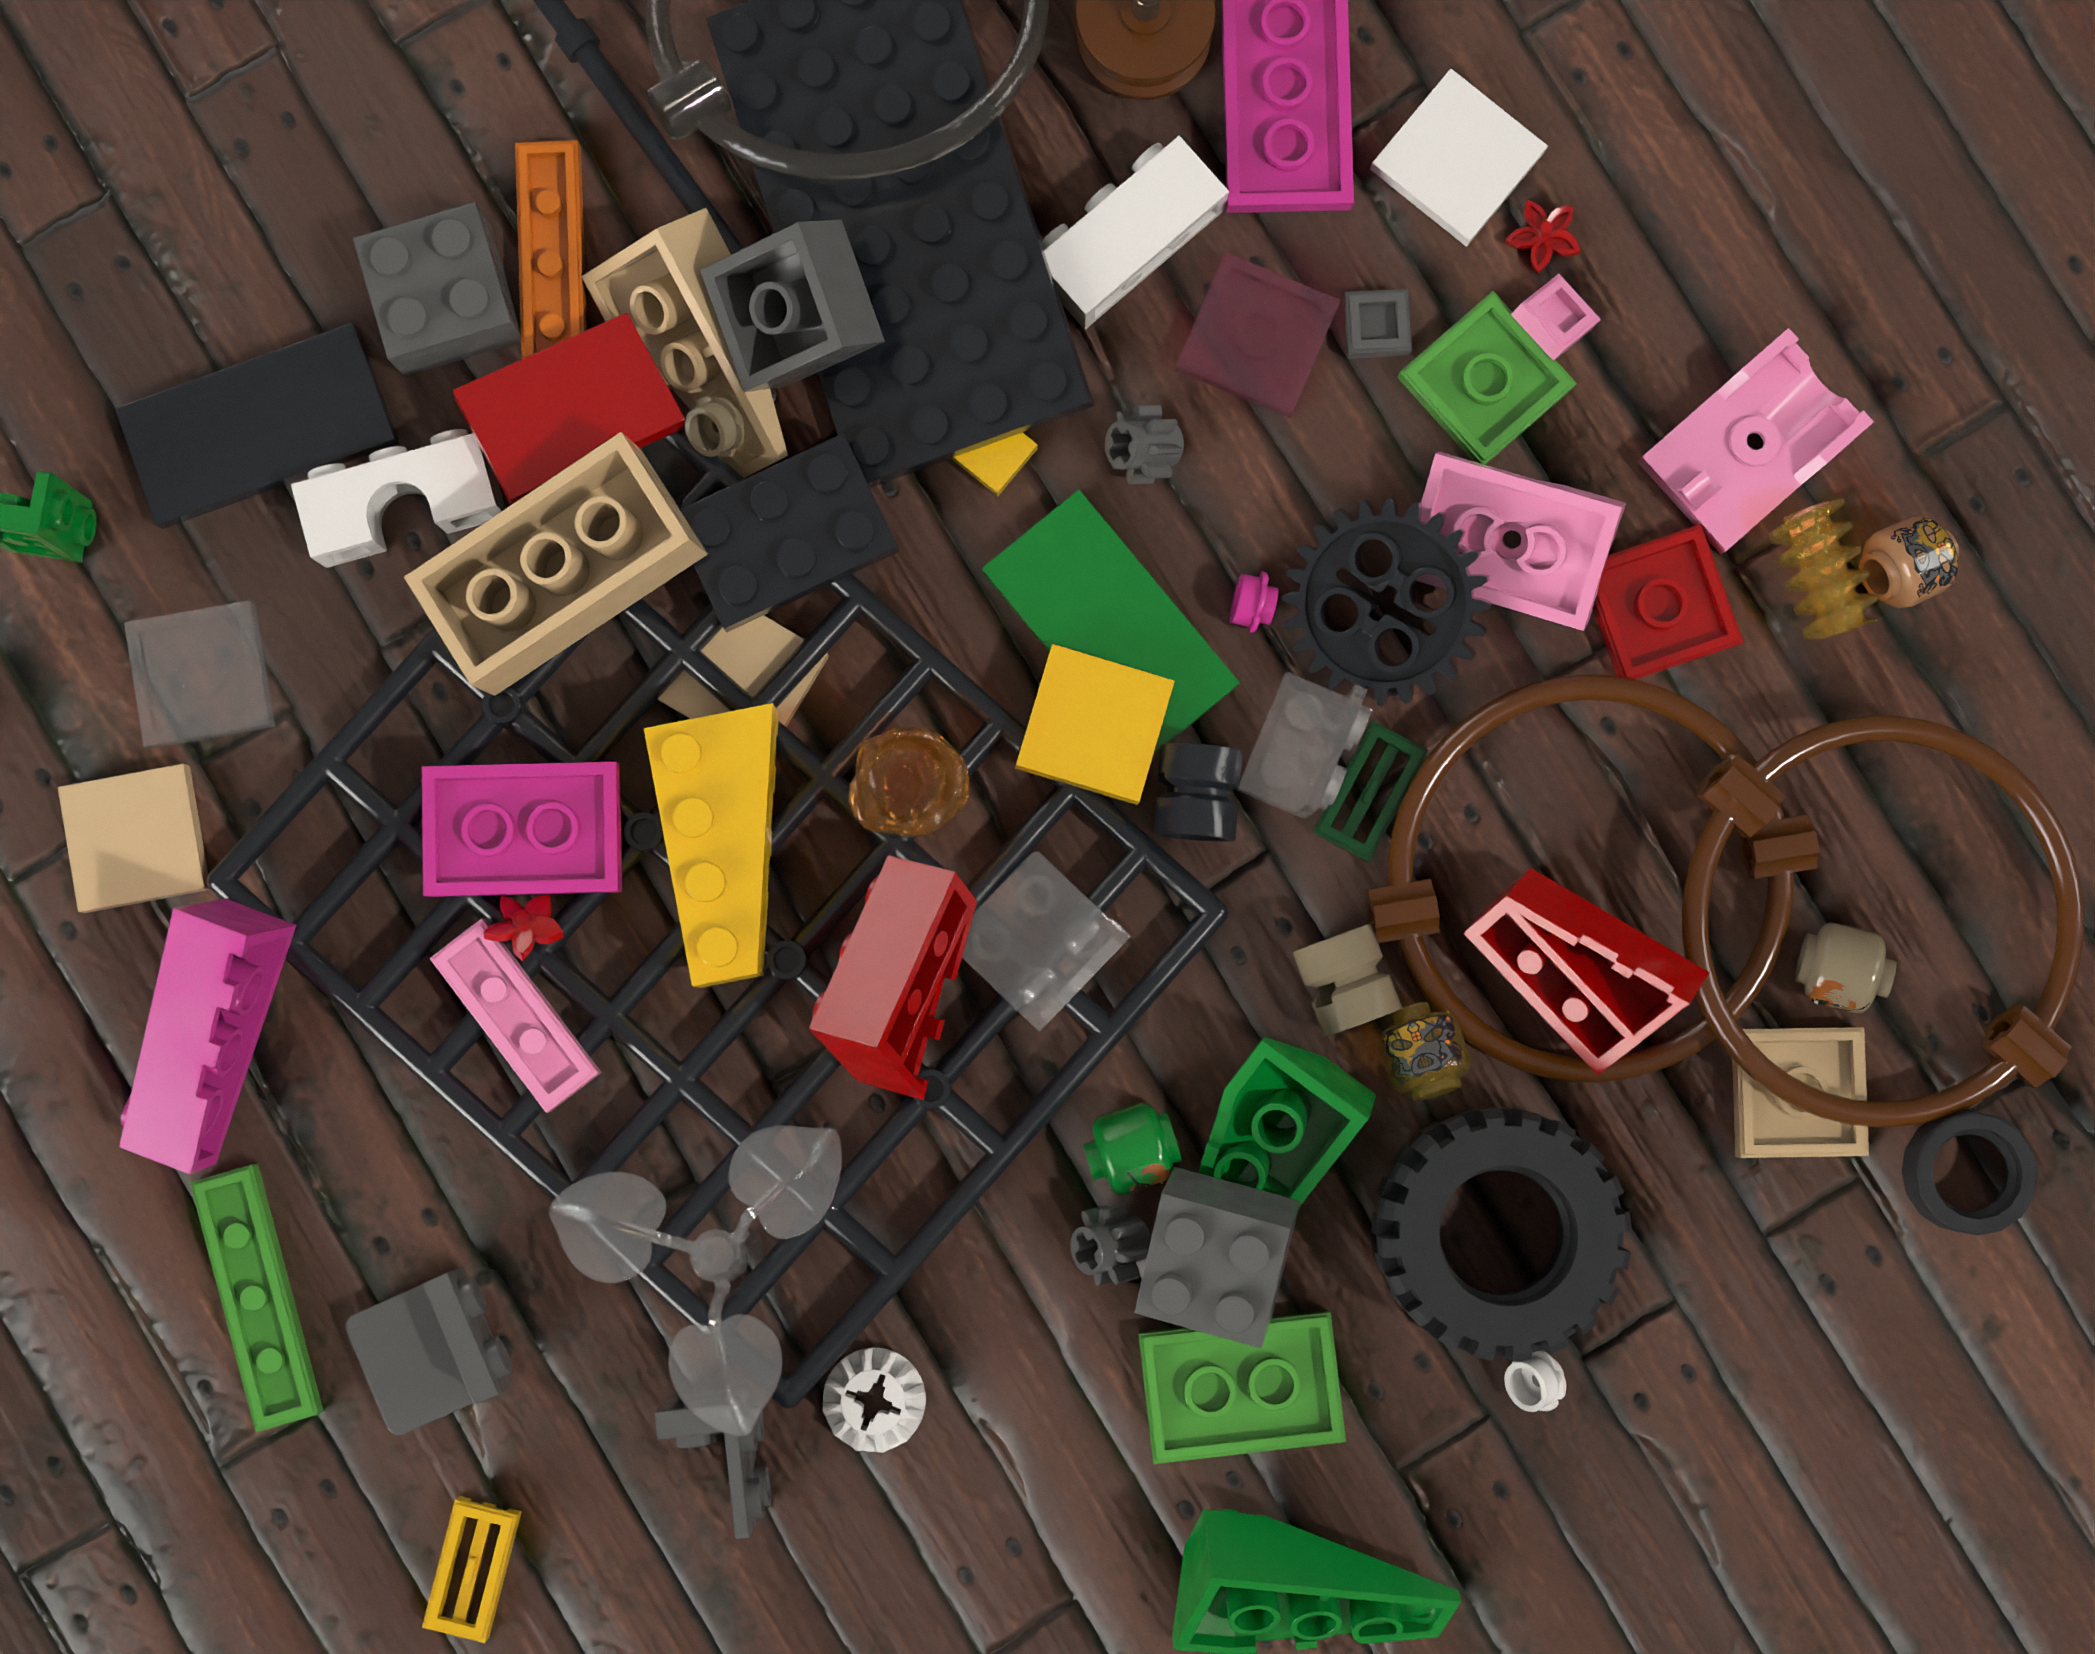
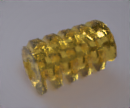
M1844 497L1829 500L1792 513L1782 518L1780 521H1783V523L1769 534V540L1772 544H1791V547L1778 557V566L1781 568H1799L1800 570L1786 581V590L1808 593L1805 598L1794 606L1795 615L1816 617V620L1802 630L1803 639L1823 640L1884 619L1865 617L1863 613L1879 600L1877 594L1856 593L1855 587L1870 576L1869 570L1848 569L1847 563L1862 552L1861 546L1840 545L1838 539L1854 528L1852 521H1832L1830 518L1831 514L1845 504Z

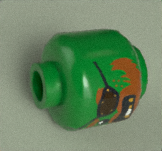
M1146 1102L1099 1115L1095 1118L1092 1125L1094 1141L1083 1144L1093 1180L1096 1181L1106 1177L1110 1189L1117 1195H1127L1166 1183L1173 1171V1163L1182 1161L1167 1111L1157 1114L1155 1109Z

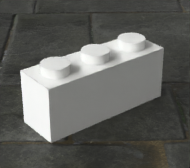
M1180 136L1176 137L1165 148L1160 143H1156L1148 148L1133 164L1132 170L1135 173L1118 188L1113 183L1104 186L1088 201L1084 208L1087 214L1070 229L1066 224L1059 225L1042 240L1044 253L1061 303L1084 329H1087L1226 209L1229 191Z

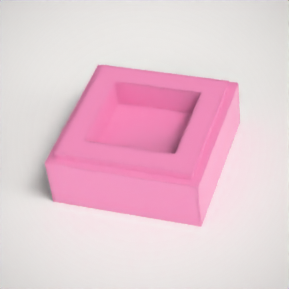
M1560 274L1556 275L1521 303L1511 314L1553 361L1586 335L1601 320Z

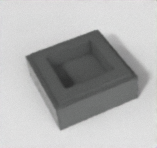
M1408 289L1345 292L1343 305L1347 359L1410 355L1412 346Z

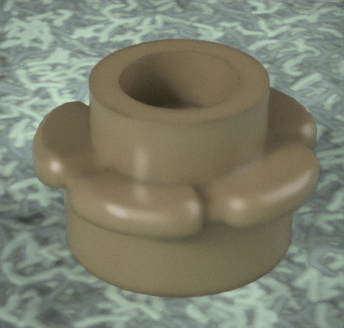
M712 396L700 398L696 402L694 409L687 414L685 419V432L690 444L697 452L704 456H729L733 453L734 449L741 447L743 444L745 433L742 415L725 398L719 397L714 399Z

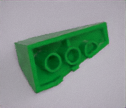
M1263 1037L1224 1089L1198 1173L1300 1201V1206L1367 1122L1376 1094L1325 1056Z
M1203 1509L1184 1545L1172 1645L1173 1650L1214 1654H1256V1642L1294 1639L1296 1650L1317 1648V1640L1325 1639L1332 1635L1351 1633L1354 1640L1360 1644L1437 1638L1461 1603L1459 1590L1268 1516L1239 1513L1233 1509Z

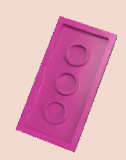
M1221 0L1226 188L1229 191L1226 204L1227 213L1352 210L1354 205L1348 0Z

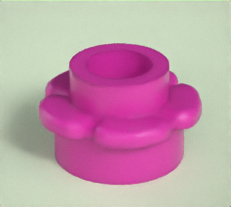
M1261 571L1259 577L1241 573L1234 591L1230 610V623L1246 626L1248 633H1254L1259 623L1270 625L1274 616L1278 599V588L1267 586L1269 577L1266 572Z

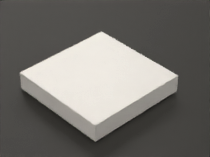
M1450 69L1372 162L1370 170L1467 247L1545 153L1548 145L1454 70Z

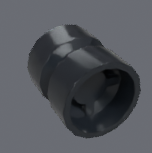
M1161 744L1158 781L1167 787V793L1156 799L1153 834L1184 840L1234 842L1236 839L1238 805L1229 798V792L1240 787L1243 751L1205 744Z

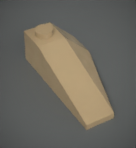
M704 208L653 230L581 277L605 322L628 313L668 389H672L690 410H693L696 402L705 396H712L714 399L719 397L725 398L739 410L744 422L745 435L741 447L734 449L731 455L721 458L745 478L788 456L771 390L743 391L700 270L731 255L707 208Z

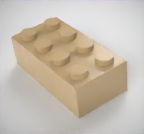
M620 432L404 576L470 685L495 696L708 553L642 450Z

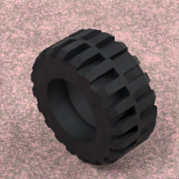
M1506 1107L1462 1110L1451 1113V1118L1440 1123L1432 1122L1418 1131L1420 1137L1410 1146L1403 1145L1392 1159L1396 1164L1388 1178L1382 1177L1376 1193V1195L1380 1196L1378 1212L1372 1213L1371 1232L1376 1235L1378 1250L1374 1251L1379 1271L1384 1274L1389 1286L1387 1289L1396 1303L1408 1313L1414 1322L1437 1340L1453 1349L1458 1348L1466 1351L1473 1357L1493 1360L1494 1356L1506 1357L1512 1362L1531 1360L1533 1352L1545 1350L1552 1354L1567 1347L1566 1338L1576 1331L1583 1335L1587 1334L1599 1322L1594 1316L1603 1303L1612 1306L1621 1289L1613 1286L1619 1268L1628 1270L1631 1255L1630 1250L1623 1248L1624 1232L1632 1231L1630 1212L1621 1209L1618 1196L1623 1194L1624 1191L1616 1174L1608 1173L1603 1166L1602 1161L1605 1157L1592 1143L1581 1140L1575 1135L1576 1130L1562 1122L1551 1120L1538 1113ZM1495 1170L1517 1172L1536 1182L1551 1199L1558 1223L1556 1246L1546 1268L1535 1280L1525 1287L1508 1293L1481 1291L1462 1281L1453 1272L1444 1257L1439 1234L1444 1209L1456 1189L1465 1181L1478 1174Z

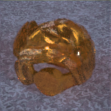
M915 726L891 729L884 732L883 735L861 742L857 754L856 775L850 783L849 803L854 817L865 829L877 833L909 837L925 836L939 830L964 808L969 797L968 769L960 753L942 735L933 730Z

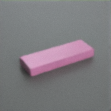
M480 919L434 954L430 960L546 1113L551 1112L602 1072L503 941L497 942L484 939L483 932L490 927V924L486 919Z

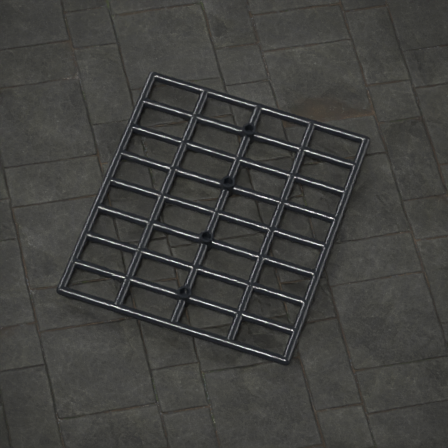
M685 428L662 438L701 473L675 501L679 510L745 479L720 456L707 457L697 452L690 444ZM853 574L827 585L842 599L753 697L702 652L704 647L723 628L712 603L681 634L641 598L620 613L665 654L576 752L530 712L528 701L589 634L494 696L470 685L439 633L433 627L207 876V885L220 899H229L281 919L241 883L239 879L328 781H331L380 827L293 921L292 924H295L296 928L286 959L783 1408H793L800 1403L1228 918V908L1224 902L1102 794L1045 778L1054 786L1052 791L966 886L977 900L971 926L1020 970L932 1069L921 1063L918 1077L929 1080L924 1100L907 1096L825 1190H822L771 1143L840 1067L841 1063L825 1046L820 1049L753 1126L702 1082L700 1078L788 980L796 983L815 1001L822 992L826 991L831 980L810 962V955L867 893L870 883L879 876L888 855L945 869L919 846L914 839L1002 741L1019 755L1027 728ZM860 615L912 660L908 667L824 760L780 721L778 722L776 752L803 775L806 780L772 817L771 856L825 796L876 840L877 843L790 941L785 940L767 924L765 957L767 958L768 965L764 968V976L755 978L681 1062L629 1016L685 953L680 920L610 998L558 952L610 893H575L553 918L562 928L564 937L551 944H539L535 941L533 950L523 961L519 958L516 959L531 980L542 971L592 1017L575 1036L590 1058L608 1037L613 1035L663 1080L660 1086L574 1182L567 1178L521 1136L544 1110L529 1089L501 1118L450 1072L485 1033L470 1011L430 1054L380 1008V1005L469 907L480 917L486 919L490 926L505 921L500 910V899L496 895L444 897L361 989L357 988L309 944L398 844H401L423 864L422 829L417 825L422 819V781L397 807L353 768L347 760L436 662L482 702L484 713L435 765L461 766L471 765L503 728L512 729L549 763L601 762L684 670L730 711L771 703L777 709ZM932 678L979 719L983 725L894 823L846 781L843 776ZM621 793V828L624 829L625 839L621 842L622 879L645 854L653 855L670 871L658 803L649 813L642 812ZM1075 804L1126 851L1042 946L1036 950L985 903L1071 806ZM1146 867L1198 914L1108 1014L1064 975L1057 966ZM1038 987H1041L1092 1034L1002 1134L952 1090V1084ZM683 1098L735 1146L644 1247L592 1199ZM931 1108H935L978 1146L985 1155L895 1255L843 1207ZM755 1163L804 1207L806 1211L721 1307L714 1311L672 1273L664 1263L750 1166ZM826 1227L878 1275L787 1377L735 1329Z

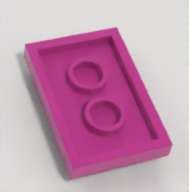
M583 762L422 766L423 896L451 897L622 892L620 763Z

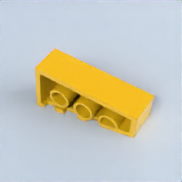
M773 703L644 728L693 987L703 988L764 976L769 893L768 875L772 844V806L776 774V737L778 736L779 712Z

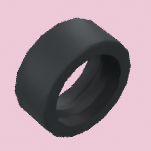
M1959 1111L1955 1114L1926 1122L1919 1127L1905 1148L1901 1169L1906 1195L1921 1216L1940 1228L1978 1236L2002 1231L2020 1219L2035 1196L2038 1178L2033 1149L2020 1130L1999 1116L1972 1111ZM1966 1134L1982 1136L1993 1143L2002 1155L2005 1168L2003 1187L1995 1201L1985 1208L1972 1211L1956 1209L1944 1201L1935 1188L1932 1175L1935 1156L1942 1145L1953 1137Z

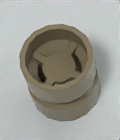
M1370 923L1292 952L1304 985L1314 987L1317 990L1318 994L1311 1004L1323 1036L1353 1028L1402 1008L1390 975L1378 972L1376 965L1383 956Z

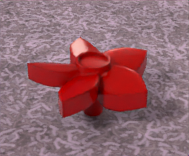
M1527 199L1524 208V219L1528 227H1522L1512 232L1506 238L1505 244L1517 249L1532 247L1530 263L1537 275L1549 264L1552 253L1561 257L1579 255L1581 250L1576 238L1566 231L1571 224L1574 206L1558 207L1551 211L1547 218L1545 211L1540 205Z
M550 894L534 897L525 905V908L517 901L501 895L500 910L505 921L495 923L483 932L484 939L500 942L512 939L514 954L522 961L533 950L535 941L539 944H551L564 937L560 925L550 918L552 910Z

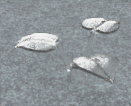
M779 1125L761 1129L747 1137L732 1156L729 1169L731 1191L738 1200L749 1205L742 1213L733 1232L713 1229L702 1233L695 1241L656 1231L666 1213L665 1197L653 1183L631 1173L608 1172L584 1178L566 1188L550 1205L549 1216L568 1259L577 1270L593 1280L604 1283H620L637 1276L649 1264L652 1256V1243L690 1253V1262L696 1274L704 1280L715 1283V1291L708 1312L709 1325H690L681 1329L673 1339L669 1351L668 1365L673 1386L686 1406L705 1423L725 1433L735 1436H746L751 1433L760 1413L777 1388L783 1364L779 1340L773 1330L763 1321L745 1314L733 1315L723 1322L721 1319L725 1297L730 1291L729 1282L739 1278L745 1272L749 1263V1249L745 1242L749 1235L748 1230L752 1221L757 1216L763 1228L773 1237L780 1239L800 1236L819 1223L832 1203L840 1179L842 1167L840 1136L832 1128Z

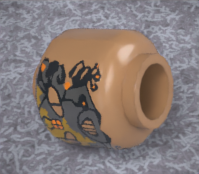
M1922 515L1906 518L1875 532L1865 542L1859 564L1862 583L1868 593L1886 604L1896 608L1912 607L1944 592L1955 582L1959 568L1958 544L1954 536L1935 520Z

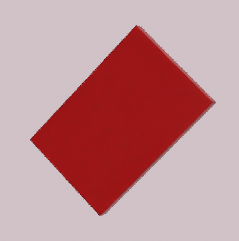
M624 313L453 390L454 398L511 505L620 432L639 448H642L685 428V418L628 313Z

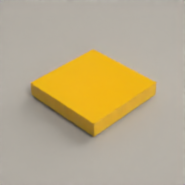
M1052 644L1015 769L1138 805L1175 681Z

